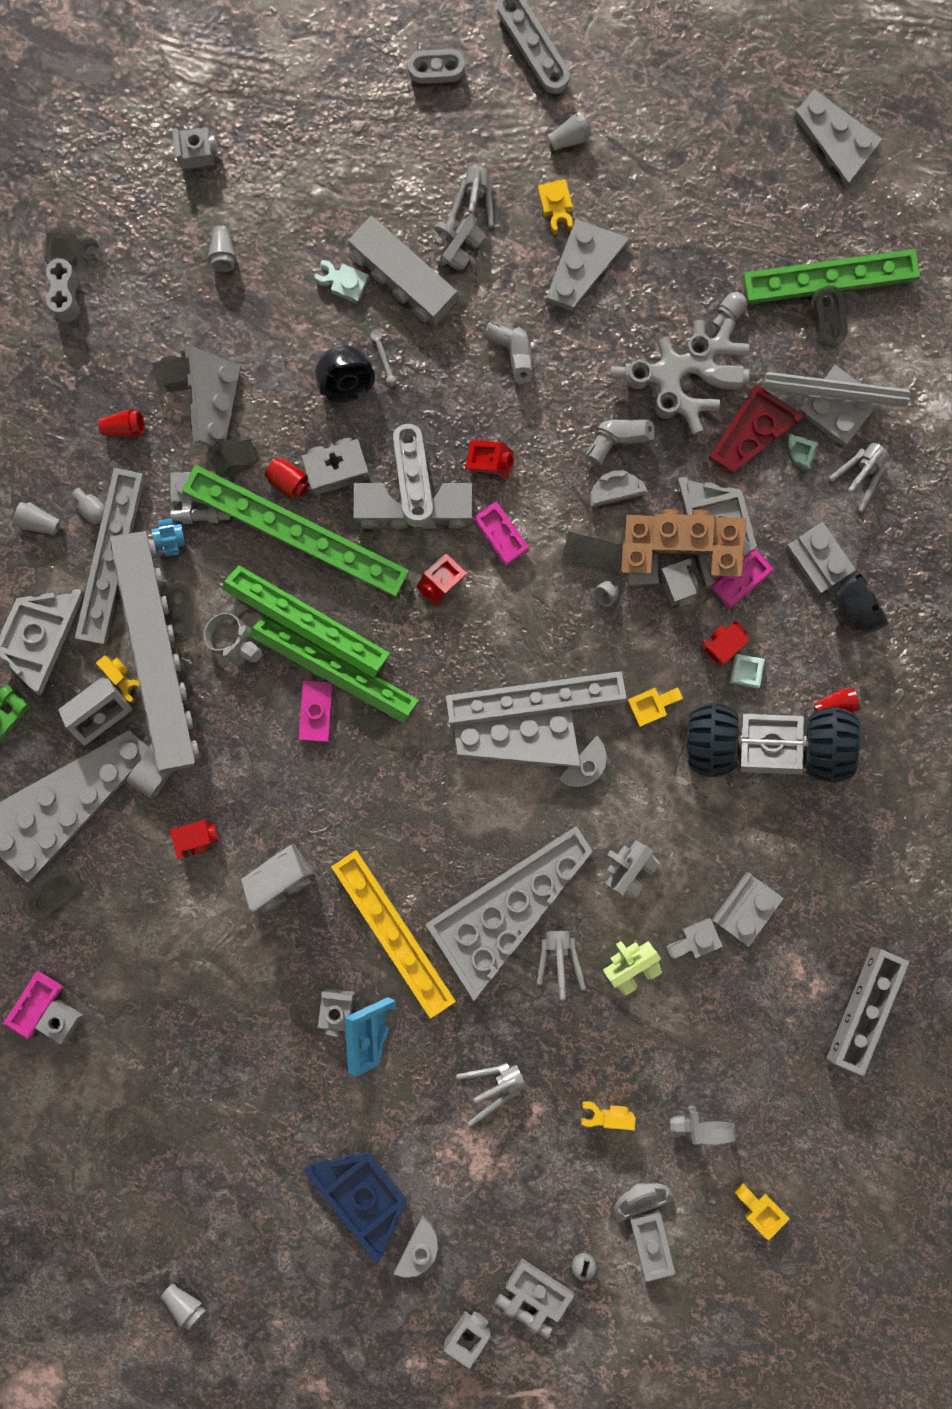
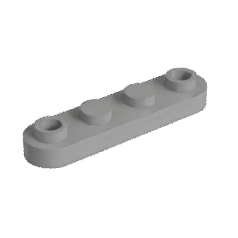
M498 0L497 14L542 87L547 92L553 94L564 91L569 83V69L526 0ZM513 8V9H515L516 11L513 12V13H510V12L507 11V9ZM558 78L559 82H552L550 79Z
M403 424L397 427L393 433L403 518L407 524L413 527H422L430 523L433 517V504L423 436L417 426Z

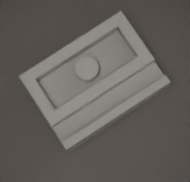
M823 522L786 546V549L818 595L856 570Z
M746 872L712 921L749 947L784 898L756 879L752 874Z

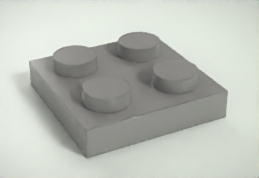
M836 365L833 366L824 378L859 383ZM811 395L799 411L805 414L804 418L845 447L878 404Z

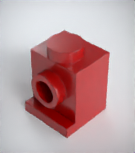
M734 621L727 628L722 624L710 636L713 642L711 643L707 639L699 647L720 668L750 639L746 636V629L738 621Z
M202 820L170 829L177 859L189 857V850L191 855L209 851L208 845L220 841L218 829L215 824L211 825L210 820Z

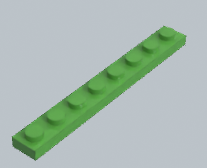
M194 466L182 489L184 494L395 598L408 574V569L200 466Z

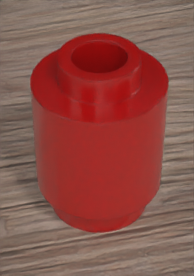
M275 458L268 465L264 473L268 483L290 499L302 497L309 487L307 474L286 459Z

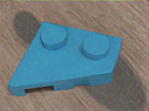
M387 997L345 1017L349 1074L357 1077L379 1066L383 1052L382 1047L389 1028L384 1025L389 1009L395 1010L396 1000Z

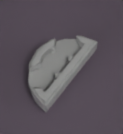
M611 471L601 476L594 485L590 495V508L646 495L648 491L642 480L627 473V471Z
M598 736L579 755L580 770L569 769L568 767L559 777L558 781L566 786L582 787L590 785L601 776L606 767L607 754L604 744Z
M660 1183L636 1184L618 1199L615 1204V1215L618 1222L673 1202L675 1199L671 1190L666 1185Z
M421 1216L394 1270V1275L404 1278L418 1276L427 1271L435 1261L438 1251L437 1234L431 1222Z

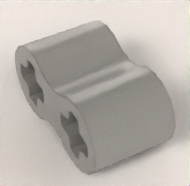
M60 258L54 259L46 267V275L51 285L50 291L46 296V303L59 320L71 322L78 317L80 307L75 297L80 280L68 261Z
M151 744L142 759L129 774L126 782L149 799H153L160 792L172 772L157 773Z

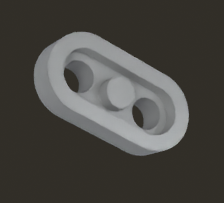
M455 49L417 51L408 60L409 76L413 81L420 84L455 82L463 76L465 71L464 57ZM448 66L455 67L452 71H448L446 68ZM425 68L427 71L419 72L418 69Z

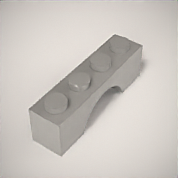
M354 483L353 518L356 524H361V528L365 529L378 528V524H390V528L394 529L407 528V523L403 518L402 504L395 501L388 494L383 483ZM442 483L439 492L432 499V520L420 528L433 529L437 527V524H449V528L462 529L466 528V524H472V483Z

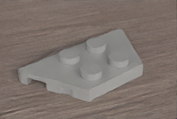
M685 477L677 479L686 515H692L693 510L710 511V515H715V517L746 518L744 557L757 547L742 490L730 487L721 488L717 484L708 482L703 484L689 481ZM696 555L704 586L708 588L719 579L711 576L712 555Z
M75 589L70 594L57 596L55 593L42 594L39 597L27 596L16 598L0 634V659L37 695L41 696L82 603L85 596L82 590Z

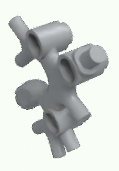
M725 318L719 333L714 339H710L705 335V321L696 320L694 321L693 336L687 344L685 355L675 353L668 337H664L657 341L662 354V358L658 363L650 364L646 360L639 359L632 363H625V367L611 366L610 378L624 379V383H628L634 389H643L649 382L658 385L661 392L654 406L656 414L663 419L672 418L676 412L682 414L686 418L692 434L697 435L704 431L698 417L701 411H719L720 399L688 397L681 390V379L686 374L693 373L717 388L741 390L742 387H747L749 369H743V366L716 365L713 358L718 354L748 356L749 344L730 342L729 338L736 324L732 319ZM694 349H699L701 353L695 352ZM639 374L643 378L637 379L634 375ZM662 404H668L671 408L666 409Z

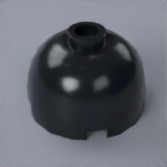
M340 345L327 350L319 358L316 365L315 375L320 394L327 396L328 401L333 403L354 401L359 398L356 393L364 389L368 392L375 382V371L371 362L363 351L351 345Z
M858 573L845 581L837 590L835 601L838 609L834 610L833 613L841 626L847 624L854 632L868 634L889 625V622L874 593L867 587L868 583L861 573Z

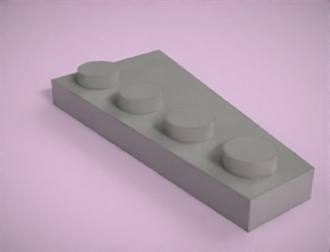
M571 711L454 727L458 758L494 762L504 760L512 761V763L524 764V762L535 763L547 767H555L557 765L580 770Z

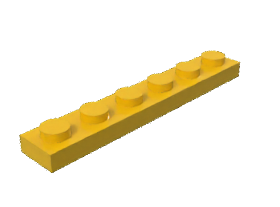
M355 850L331 866L429 1018L431 1019L455 1003L456 1000L359 852Z

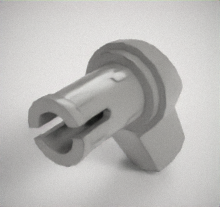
M490 320L484 333V339L507 347L515 383L529 382L533 376V365L527 333L520 327L512 330Z
M617 419L604 421L596 428L598 435L585 454V457L591 462L601 465L613 444H635L654 440V425L650 420Z

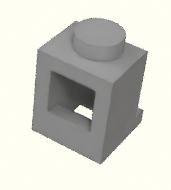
M208 127L179 131L178 128L172 129L175 156L181 170L215 165L214 154L218 153L216 136L210 135Z
M690 558L662 568L659 572L660 580L671 606L679 603L680 608L697 602L695 595L697 594L698 582L694 573L688 572V568L692 564Z
M326 988L322 991L318 1028H324V1034L342 1036V1031H345V1017L352 1014L355 992ZM331 1009H337L340 1012L339 1019L334 1020L330 1017L329 1012Z
M465 1311L449 1336L444 1340V1352L470 1369L490 1339V1328L487 1327L489 1324L487 1319L477 1312H473L470 1315ZM466 1329H468L471 1332H473L474 1335L472 1337H466L463 1334V1332Z

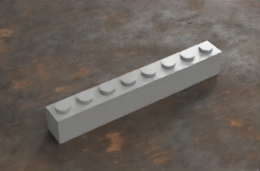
M146 531L111 536L110 548L157 773L162 774L192 768L195 765L194 759L199 758V751L196 740L190 741L188 730L193 729L190 711L184 712L182 701L187 700L184 682L178 683L176 672L181 671L178 654H172L170 643L175 642L172 625L166 626L164 615L169 614L166 597H160L158 586L163 584L160 569H154L152 558L157 557L154 540H148Z

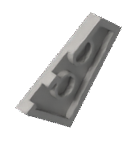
M187 346L185 347V356L189 358L190 374H187L188 386L192 388L193 403L190 405L193 442L216 450H223L225 448L240 365L196 347Z

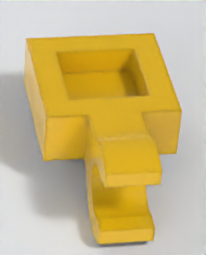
M104 655L96 664L120 688L124 698L134 703L136 700L131 696V689L136 686L139 687L138 680L129 679L125 674L129 671L128 668L117 657L113 660Z
M653 688L627 701L639 727L667 716L664 707L683 699L679 688H675L660 696L656 688Z
M591 1101L582 1102L584 1109L594 1111L592 1118H581L582 1125L586 1127L600 1125L604 1128L635 1130V1116L633 1112H628L627 1107L610 1106V1110L602 1109L601 1111Z
M743 1183L734 1191L750 1209L744 1215L746 1219L768 1241L789 1220V1217L766 1194L759 1200Z

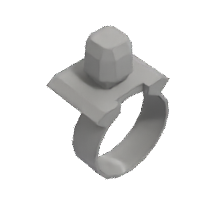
M228 612L220 613L207 623L204 629L205 644L215 653L223 655V657L236 666L242 665L245 660L257 662L262 656L261 649L256 646L258 641L250 637L252 629L235 615ZM227 619H236L239 625L237 641L231 647L214 649L212 634L215 628Z
M696 1106L688 1107L689 1118H685L682 1115L674 1116L670 1119L671 1133L686 1136V1133L690 1132V1138L694 1145L725 1144L736 1140L735 1124L720 1121L699 1123Z

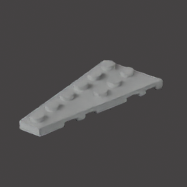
M129 730L1 801L0 857L27 883H32L127 780L129 774L142 759L149 746L133 731Z
M577 826L425 924L474 1001L593 852Z

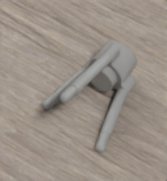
M479 166L468 168L466 179L461 181V188L448 221L450 218L456 219L467 191V194L470 196L468 210L470 214L474 213L477 198H481L485 194L488 227L493 228V184L489 182L490 173L487 169Z
M871 443L866 450L860 449L855 457L829 477V480L833 482L860 461L859 466L862 471L848 488V492L853 493L867 474H874L858 508L860 513L864 511L880 476L886 470L884 464L890 457L889 452L881 445Z
M570 931L546 932V939H541L542 952L537 985L541 986L543 983L548 951L550 950V956H557L559 996L561 1001H565L566 988L563 955H568V949L580 990H586L575 949V938H570Z
M505 1063L498 1067L456 1075L457 1080L501 1074L495 1077L498 1086L475 1097L473 1102L477 1104L500 1092L504 1095L468 1121L467 1125L469 1127L484 1119L509 1099L519 1095V1090L526 1088L517 1065L509 1068L508 1063Z

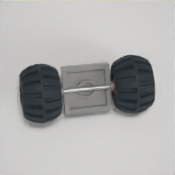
M718 703L701 705L690 713L687 736L688 765L700 775L707 777L724 776L734 771L737 766L739 744V748H742L741 772L802 775L803 751H806V767L811 776L829 783L844 781L853 777L857 772L860 748L859 721L854 714L836 707L821 709L810 715L808 719L806 741V738H803L804 716L743 714L742 735H739L738 738L739 718L735 710Z

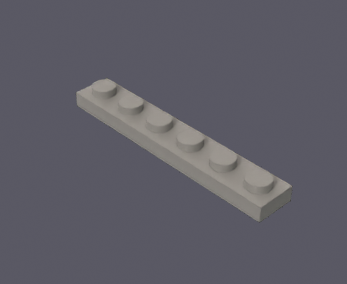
M118 468L113 470L75 635L77 640L107 646L119 593L110 548V537L133 532L145 479L143 473Z
M622 671L446 696L450 727L626 703L627 700Z

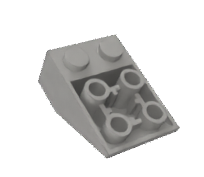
M295 844L289 845L241 879L251 912L261 910L265 913L271 909L273 910L287 900L284 896L286 893L289 895L294 894L311 883L309 877L315 873Z

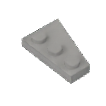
M814 89L798 108L794 116L812 142L818 144L822 149L828 164L831 167L834 166L841 176L840 180L845 187L849 185L882 141L881 137Z
M575 219L546 297V302L573 311L594 286L600 275L611 265L617 254L629 243L630 238Z

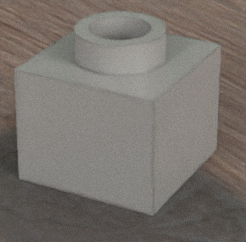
M58 999L51 1002L35 1028L59 1044L68 1041L83 1014ZM53 1018L59 1019V1028L52 1024Z

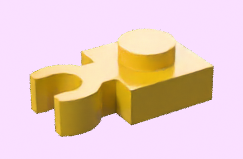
M566 179L538 185L537 191L544 217L552 215L551 232L554 235L557 234L558 222H564L567 225V230L571 231L573 220L566 212L572 211V202Z

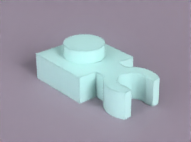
M322 260L320 263L321 268L328 270L329 273L326 276L315 274V281L322 286L332 284V294L358 304L369 281V274L342 264L338 271L334 269V266L329 261Z

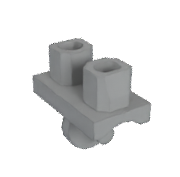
M470 214L467 219H464L456 231L454 228L457 225V221L453 218H450L447 224L437 222L434 229L439 235L435 243L442 247L445 241H448L435 261L441 267L448 264L458 271L464 269L471 257L459 247L464 241L470 247L476 249L486 236L475 225L478 219L474 215Z
M635 840L630 849L624 845L618 854L611 850L608 852L607 856L614 861L607 869L612 874L605 884L621 895L625 893L636 898L643 889V884L637 881L635 877L641 869L651 875L655 872L660 862L652 854L653 850Z

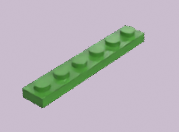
M916 249L744 272L742 280L747 304L913 282L920 278Z
M240 565L223 583L222 590L375 678L388 660L390 653Z
M264 615L252 628L250 637L262 645L273 649L287 659L296 662L315 675L326 679L340 689L351 693L365 703L374 706L402 723L406 722L419 701L377 676L375 678L371 677L267 615Z

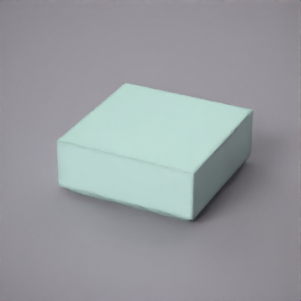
M734 654L729 684L759 689L765 659Z

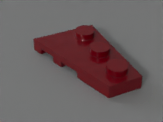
M755 384L708 460L730 474H734L803 419L805 414Z

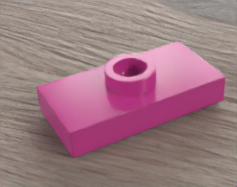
M497 501L472 517V520L505 567L530 551L529 546Z
M755 548L744 557L743 578L722 576L710 586V589L730 609L770 575L774 569Z
M303 681L299 740L329 742L333 683Z
M40 971L35 972L3 1025L27 1040L32 1039L37 1031L35 1027L51 1002L57 999L64 986Z

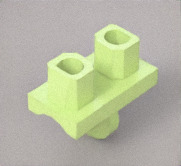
M621 941L618 942L616 946L620 952L611 957L613 963L603 969L614 988L618 987L624 995H628L636 990L638 986L633 977L643 971L648 980L654 979L662 973L658 962L661 958L649 942L640 947L635 942L627 948Z

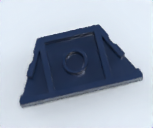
M370 1151L313 1163L304 1167L303 1171L373 1261L378 1264L407 1202L404 1194Z

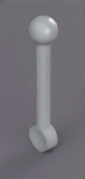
M373 330L371 332V340L376 343L387 376L386 384L393 387L396 385L397 379L392 375L381 342L382 333L379 330Z

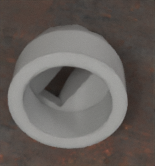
M611 581L600 583L593 591L595 600L603 607H610L619 597V588L614 586Z
M580 1253L574 1257L572 1271L577 1279L588 1281L596 1274V1262L591 1255ZM584 1261L589 1262L586 1275H581Z

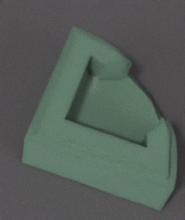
M790 434L787 440V451L790 459L799 469L808 473L818 443Z

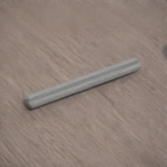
M767 372L763 380V388L773 391L905 407L910 400V391L908 389Z

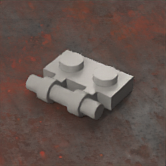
M210 471L231 482V473L229 471ZM191 472L170 473L171 502L173 504H183L182 510H171L170 517L173 522H183L185 525L193 524L194 521H209L210 524L219 523L220 520H231V516L210 506L208 509L194 510L193 503L202 502L182 492Z
M521 1259L506 1283V1289L514 1294L513 1297L508 1299L500 1293L494 1305L502 1309L503 1314L508 1318L512 1319L514 1317L526 1325V1330L532 1334L538 1333L547 1339L552 1331V1327L546 1324L544 1320L548 1316L558 1323L573 1299L574 1293L532 1264ZM523 1301H526L535 1307L537 1311L531 1314L520 1306Z

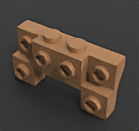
M664 509L662 514H654V516L626 515L621 572L624 575H630V573L653 575L655 552L658 554L712 555V577L732 576L743 578L747 520L746 518L715 517V515H710V511L693 510L692 515H681L680 510Z

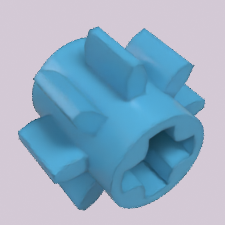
M172 518L159 520V528L151 529L156 551L164 550L166 557L179 554L178 547L186 546L181 524L173 525Z

